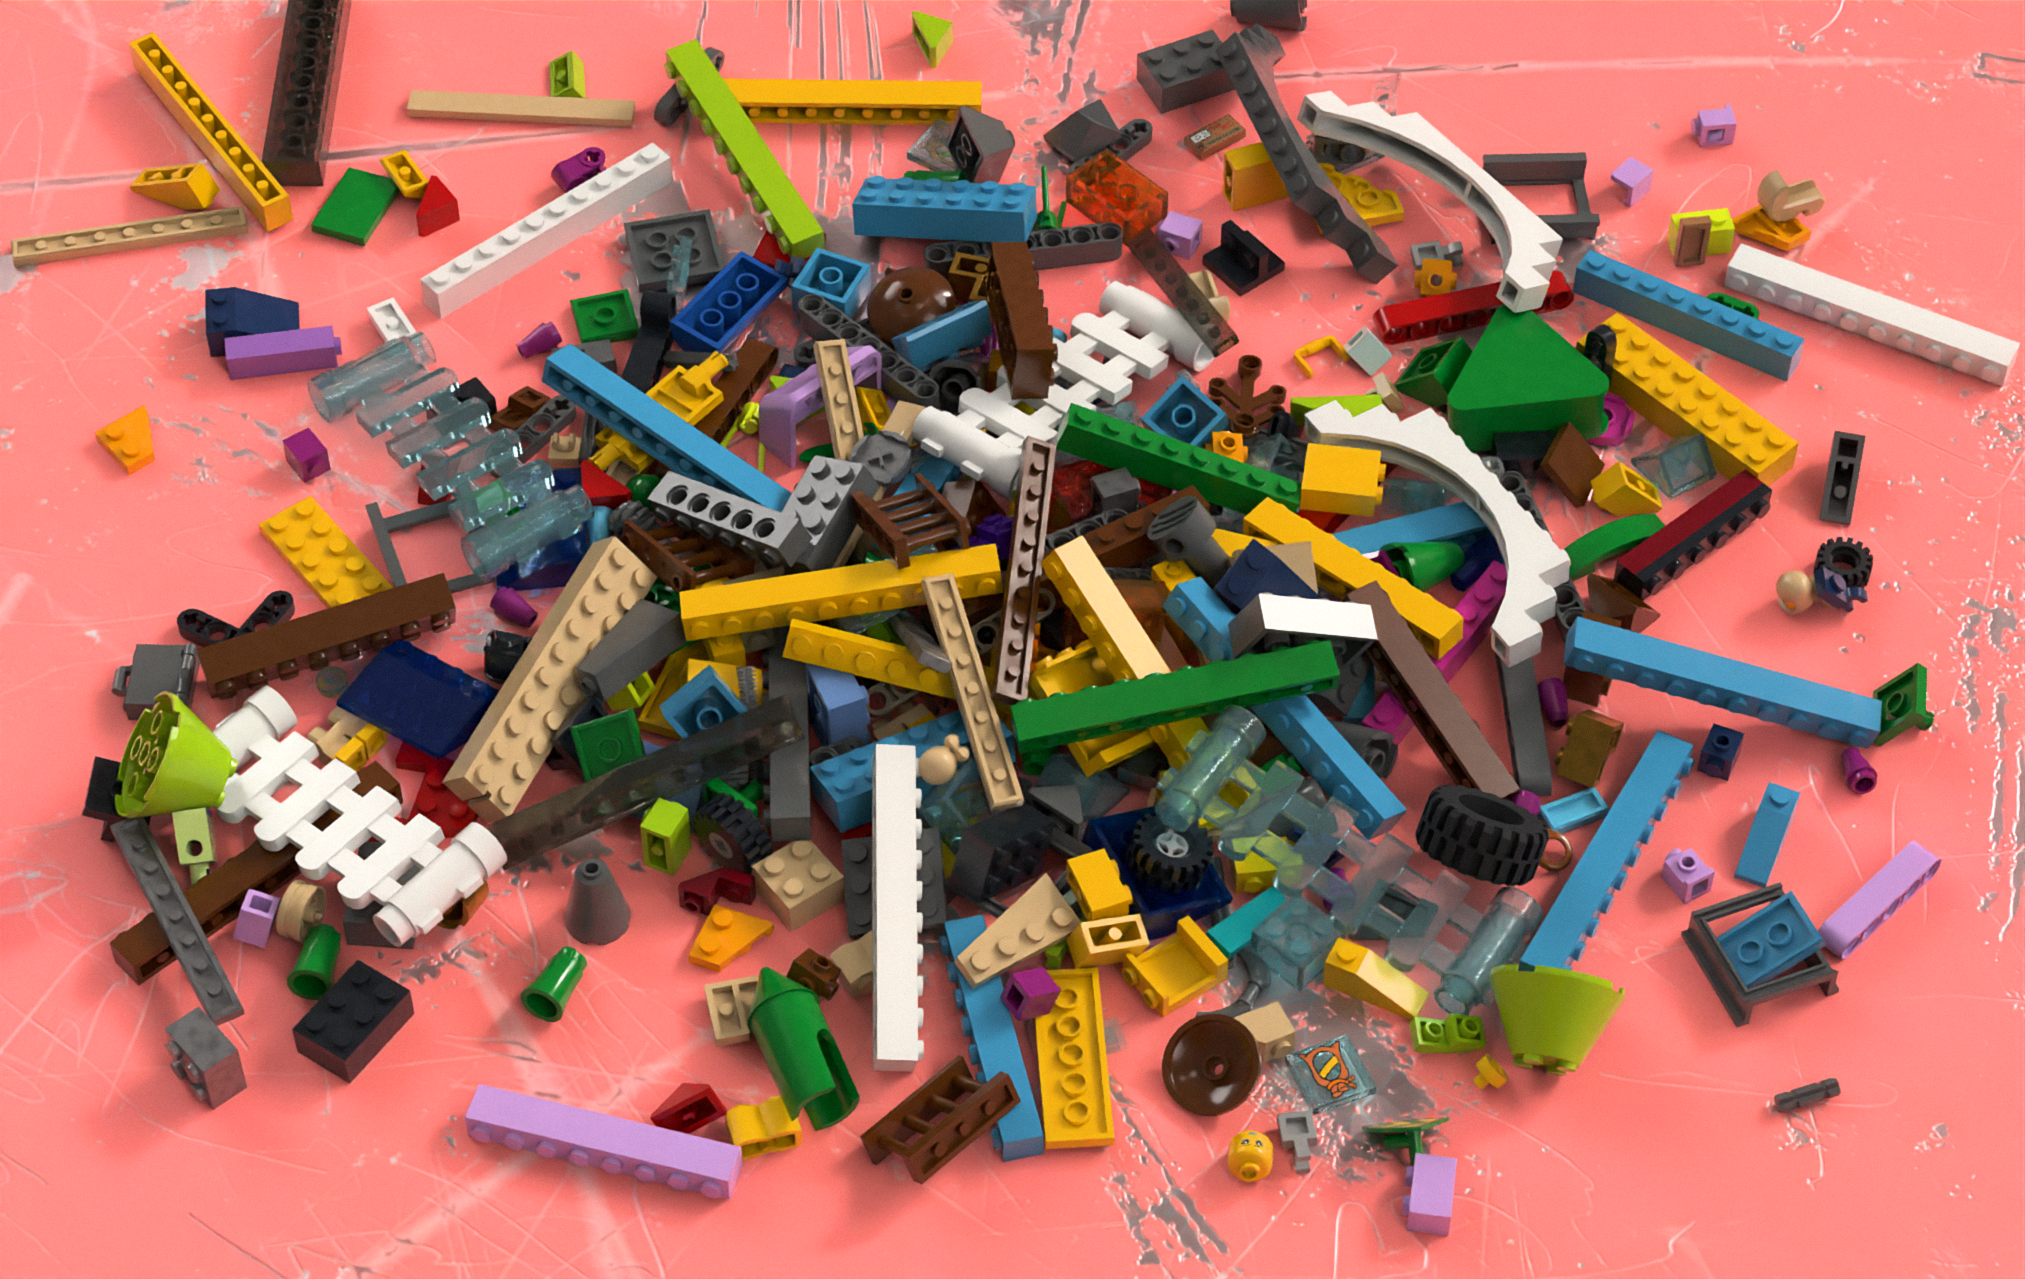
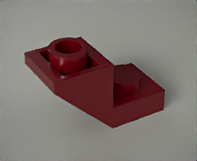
M722 867L680 882L678 886L680 907L685 908L691 913H701L709 916L720 896L734 903L740 902L751 906L756 897L755 876Z

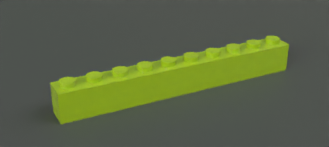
M697 39L665 50L667 63H664V70L667 77L674 79L680 97L687 99L689 109L694 117L698 116L705 135L712 137L716 152L719 156L723 155L725 157L729 172L732 175L736 174L742 192L745 195L749 194L755 212L762 214L764 217L766 228L770 234L774 233L777 237L781 252L783 254L787 253L790 258L793 256L805 259L812 256L817 247L825 250L824 231Z

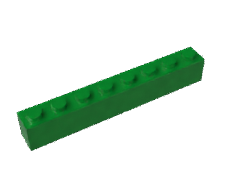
M1073 403L1070 404L1058 428L1057 450L1115 470L1126 467L1132 476L1176 491H1181L1194 485L1206 501L1245 515L1249 514L1267 497L1278 504H1283L1293 513H1295L1300 504L1302 487L1300 482Z

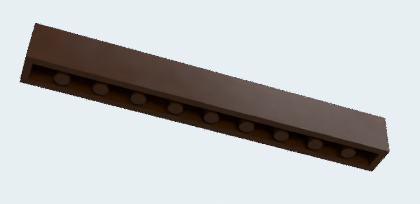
M1192 485L1082 536L1103 567L1128 568L1160 553L1148 538L1147 531L1152 521L1167 506L1189 495L1196 496L1209 513L1210 504ZM1058 546V547H1056V548H1054V549H1051V550L1045 552V553H1044V556H1043V560H1044L1052 551H1054L1055 549L1059 548L1060 546ZM1042 567L1040 588L1050 590L1055 600L1062 598ZM1007 570L1001 572L1003 593L961 599L970 628L1002 609ZM1039 597L1037 609L1048 604L1044 598ZM928 606L921 609L922 625L940 646ZM982 629L978 631L977 637L989 632V630Z
M377 761L356 772L361 783L353 788L352 791L361 797H364L374 787L379 786L397 798L400 805L403 803L400 783ZM330 808L312 825L323 832L341 815ZM256 840L246 850L235 857L229 858L221 867L209 875L203 876L196 884L184 891L183 894L206 938H209L239 916L248 889L271 895L300 875L301 871L295 856L301 849L289 843L283 849L273 852L264 849L259 841ZM153 912L147 914L142 921L129 930L121 932L110 942L115 962L138 986L177 960Z

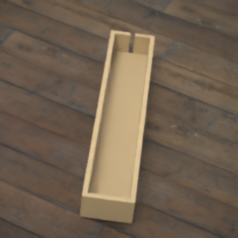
M616 536L592 543L442 781L462 801L472 799L467 805L486 823L510 818L553 748V744L549 740L585 696L579 685L580 677L576 666L637 601L645 598L657 579V576Z

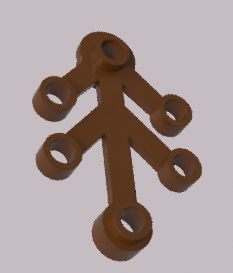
M1244 355L1239 359L1237 372L1242 379L1241 396L1230 388L1222 378H1212L1209 381L1208 393L1214 396L1209 399L1227 414L1229 431L1242 434L1243 439L1255 437L1259 432V426L1270 422L1271 416L1276 412H1285L1284 407L1279 405L1283 404L1286 399L1287 390L1283 386L1273 385L1268 391L1253 397L1254 381L1261 375L1262 360L1255 355ZM1220 397H1224L1235 406L1239 413H1235L1227 407L1225 401ZM1272 403L1267 407L1266 411L1257 415L1251 414L1252 411Z

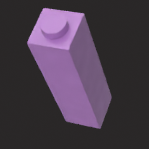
M332 325L224 338L230 380L338 367L337 355H342L340 337H334Z

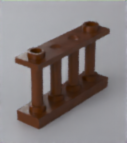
M921 473L914 474L915 490L875 501L870 499L862 490L850 493L855 522L898 570L910 566L909 554L912 553V549L953 538L963 550L970 548L968 536L971 535V527L968 519L962 517L935 489L934 484L928 482ZM919 502V504H915V505H912V506H909V507H905V508H902V509H899V510H895V511H892V512H889V513H886V512H885V511H889V510H892V509H896V508H899V507H902V506H906V505H909V504H912V503ZM930 514V516H926L920 519H916L899 525L896 524L919 516ZM937 526H942L941 528L934 529V530H931V531H928V532H924V533H921V534H918V535H914V536H911V537H908V536H907V535L914 534V533H917V532H920V531H924V530H927V529H931V528H934V527H937Z
M624 521L621 542L658 578L678 594L681 591L695 590L697 584L725 577L733 580L754 574L755 558L743 551L742 548L737 546L730 548L719 539L713 537L712 539H707L698 531L682 529L677 523L644 532L632 521ZM673 537H677L679 539V541L663 545L657 542L660 540H665ZM691 550L697 553L694 555H689L681 558H677L674 555ZM706 564L714 566L713 568L697 572L691 569Z
M958 1055L862 1134L860 1138L873 1164H879L891 1153L903 1158L913 1181L922 1185L1019 1104L1021 1100L1009 1074L1000 1071L986 1084L973 1079L964 1057ZM965 1091L972 1093L963 1103L954 1102ZM940 1112L948 1114L936 1125L929 1122ZM916 1132L923 1135L911 1146L904 1143Z

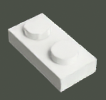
M394 298L366 308L369 319L392 353L419 343L418 333Z

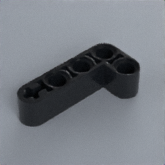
M645 290L641 298V326L621 378L644 394L659 382L665 366V362L662 361L663 356H665L667 351L671 350L674 342L670 330V321L677 315V303L674 294Z

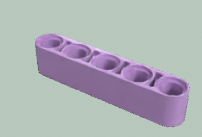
M1915 840L1908 843L1822 924L1818 932L1827 944L1825 947L1842 960L1846 959L1935 875L1942 860Z

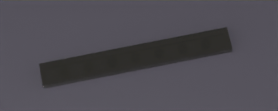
M1150 228L1126 243L1129 251L1215 358L1240 342L1236 333Z

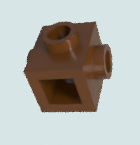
M808 948L793 960L786 977L814 991L819 997L820 1004L824 999L827 1001L831 1000L837 992L839 984L836 981L842 969L834 965L827 957L819 955Z

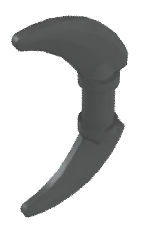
M1241 950L1237 953V956L1247 965L1250 974L1248 986L1242 996H1239L1235 1003L1220 1010L1197 1012L1196 1017L1205 1014H1222L1234 1018L1252 1011L1253 1002L1263 989H1268L1271 985V974L1266 963L1252 952Z

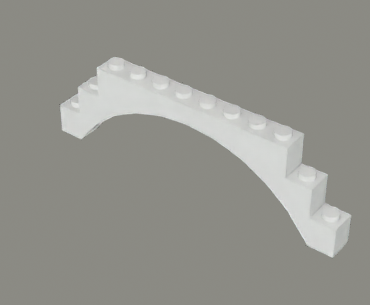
M1331 90L1304 96L1297 120L1314 135L1355 144L1386 155L1414 168L1442 185L1463 201L1482 220L1495 239L1502 257L1503 279L1496 297L1514 313L1541 308L1557 261L1555 259L1563 241L1561 236L1419 113L1414 112L1391 117L1374 101L1348 106Z
M1336 400L1304 414L1305 436L1311 443L1381 451L1380 461L1398 464L1428 476L1456 493L1478 513L1496 539L1505 561L1507 575L1505 597L1492 625L1491 648L1508 667L1540 653L1543 637L1540 623L1555 616L1557 595L1553 588L1569 581L1570 558L1565 550H1560L1552 541L1550 534L1537 525L1532 514L1527 510L1525 511L1517 503L1513 493L1505 490L1497 476L1492 472L1490 473L1484 467L1479 456L1473 454L1465 446L1463 439L1452 432L1443 417H1439L1431 408H1428L1400 422L1398 416L1395 413H1391L1384 404L1352 417L1350 411L1343 409Z

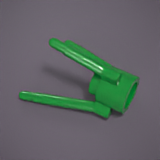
M1045 165L1041 167L1043 210L1037 214V219L1031 232L1062 228L1066 211V201L1061 202L1057 217L1049 210L1047 166Z

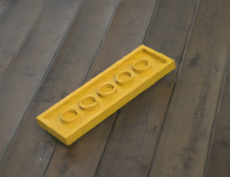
M312 496L301 500L258 524L260 533L327 609L393 588Z
M1098 967L1045 970L1061 989L1050 1013L1034 1018L1045 1149L1114 1145L1115 1137Z

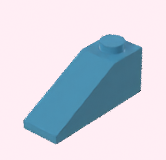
M1769 782L1756 813L1734 878L1763 888L1766 887L1795 817L1800 792Z

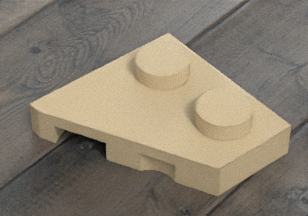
M759 975L704 985L716 1047L750 1041L752 1033L748 1029L747 1021Z

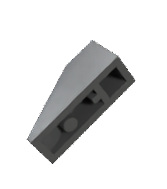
M1841 431L1834 432L1819 520L1846 525L1851 524L1865 435Z

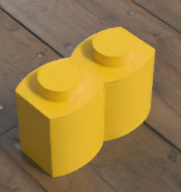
M779 1096L770 1097L759 1105H736L724 1115L729 1142L731 1145L741 1147L742 1160L756 1158L768 1152H781L802 1145V1130L798 1117L791 1121L782 1098Z

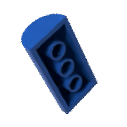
M740 251L670 321V330L674 340L683 351L706 353L718 351L723 353L787 288L789 278L776 273L774 269Z

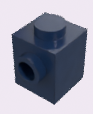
M1713 723L1701 750L1697 771L1728 781L1740 755L1744 733Z

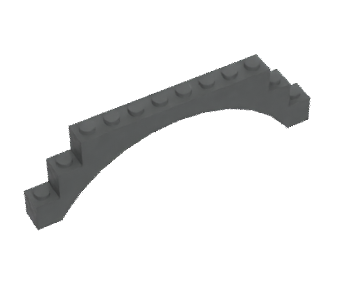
M1258 23L1250 29L1246 27L1239 34L1234 32L1215 49V52L1294 205L1316 219L1325 238L1347 252L1358 273L1378 284L1398 267V264L1388 245L1359 216L1320 167L1289 118L1274 81L1273 66L1286 56L1278 38Z

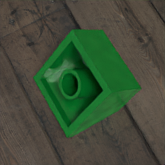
M1462 336L1422 348L1394 385L1398 392L1431 407L1442 404L1447 405V395L1473 351Z

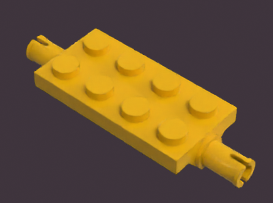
M714 351L699 366L694 365L689 370L678 365L645 394L694 426L724 400L722 391L712 385L711 378L727 367L728 361L723 354ZM607 426L595 436L596 445L601 447V449L587 461L604 471L618 459L636 471L641 472L655 458Z

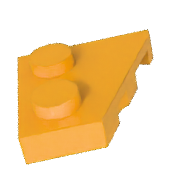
M1761 205L1732 219L1735 232L1785 251H1789L1810 240L1811 231L1797 218L1794 217L1788 221L1775 222L1768 217Z
M145 405L95 432L97 442L129 475L155 461L149 417Z
M714 904L688 954L689 963L721 972L731 965L735 958L743 956L750 951L752 943L760 937L772 935L774 923Z

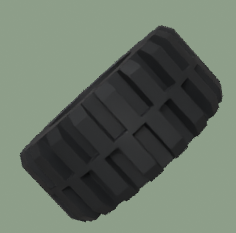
M1451 784L1438 786L1430 793L1415 834L1420 849L1428 853L1432 859L1440 861L1442 865L1481 881L1485 880L1492 884H1505L1507 886H1522L1534 878L1549 839L1546 824L1540 821V818L1535 814L1529 813V810L1515 805L1512 801L1499 798L1495 794L1485 793L1475 788H1466L1461 785L1452 786Z

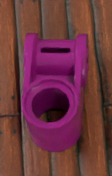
M597 147L586 148L575 156L556 164L551 172V177L562 191L567 193L598 175V172L601 173L606 170L604 166L605 153Z

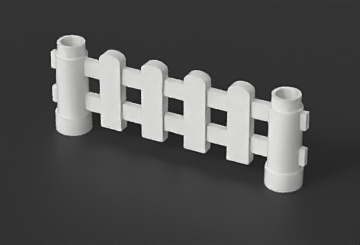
M1114 281L1105 289L1099 302V311L1105 314L1104 317L1099 318L1091 313H1081L1072 319L1070 336L1072 338L1063 343L1053 338L1052 343H1057L1058 347L1057 362H1052L1055 378L1060 376L1075 385L1066 390L1054 383V386H1049L1048 399H1011L1004 366L1002 365L997 372L996 386L998 389L990 394L980 388H971L964 391L959 398L958 412L960 414L958 416L948 411H940L933 406L926 407L914 422L912 436L921 442L920 448L937 458L945 459L959 467L963 473L977 481L985 482L992 491L1014 502L1013 491L1017 489L1022 445L1027 436L1056 445L1058 432L1053 429L1061 424L1071 403L1096 411V406L1091 404V402L1097 398L1115 405L1132 391L1133 381L1127 378L1129 375L1135 372L1150 380L1167 368L1169 355L1163 353L1164 351L1174 355L1177 361L1195 371L1200 372L1213 361L1220 348L1222 333L1220 329L1178 311L1143 290L1141 291L1134 286H1126L1118 281ZM1124 330L1132 332L1133 334L1141 337V339L1139 340L1138 338L1128 334ZM1097 351L1111 360L1103 365L1088 355ZM1022 401L1037 411L1029 416L1014 408V406ZM984 427L1000 437L996 439L980 429Z
M267 685L262 686L245 700L240 710L236 713L232 712L215 726L216 729L213 733L230 749L232 758L237 759L236 771L253 757L259 760L241 776L234 773L231 778L227 779L223 789L225 790L224 801L219 808H216L220 818L225 822L233 824L251 815L260 821L254 827V832L264 849L275 852L283 849L289 843L301 849L296 854L295 860L301 873L308 879L320 880L331 871L339 875L343 879L338 883L337 888L343 902L348 907L363 909L373 900L384 906L373 916V921L380 933L396 947H401L411 937L416 938L421 933L427 934L444 919L443 913L462 897L467 899L484 884L483 880L490 878L507 862V855L501 844L482 825L471 822L451 840V845L442 851L436 847L445 839L441 827L420 813L406 825H403L394 819L402 811L397 798L379 786L374 787L364 797L352 791L353 788L361 783L355 770L336 758L320 770L311 764L319 756L315 744L295 731L281 743L278 742L279 739L297 725L298 721L286 700ZM288 781L300 787L282 803L270 797ZM331 808L341 816L322 832L313 826L312 823ZM372 836L383 843L381 847L365 860L353 853ZM414 865L422 869L404 886L396 882Z

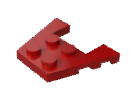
M403 738L395 760L396 768L422 772L425 775L409 818L394 817V819L406 825L420 813L441 827L445 838H454L471 822H476L478 818L476 812L467 805L472 799L462 801L442 783L455 761L410 739ZM373 836L367 840L368 842H380Z

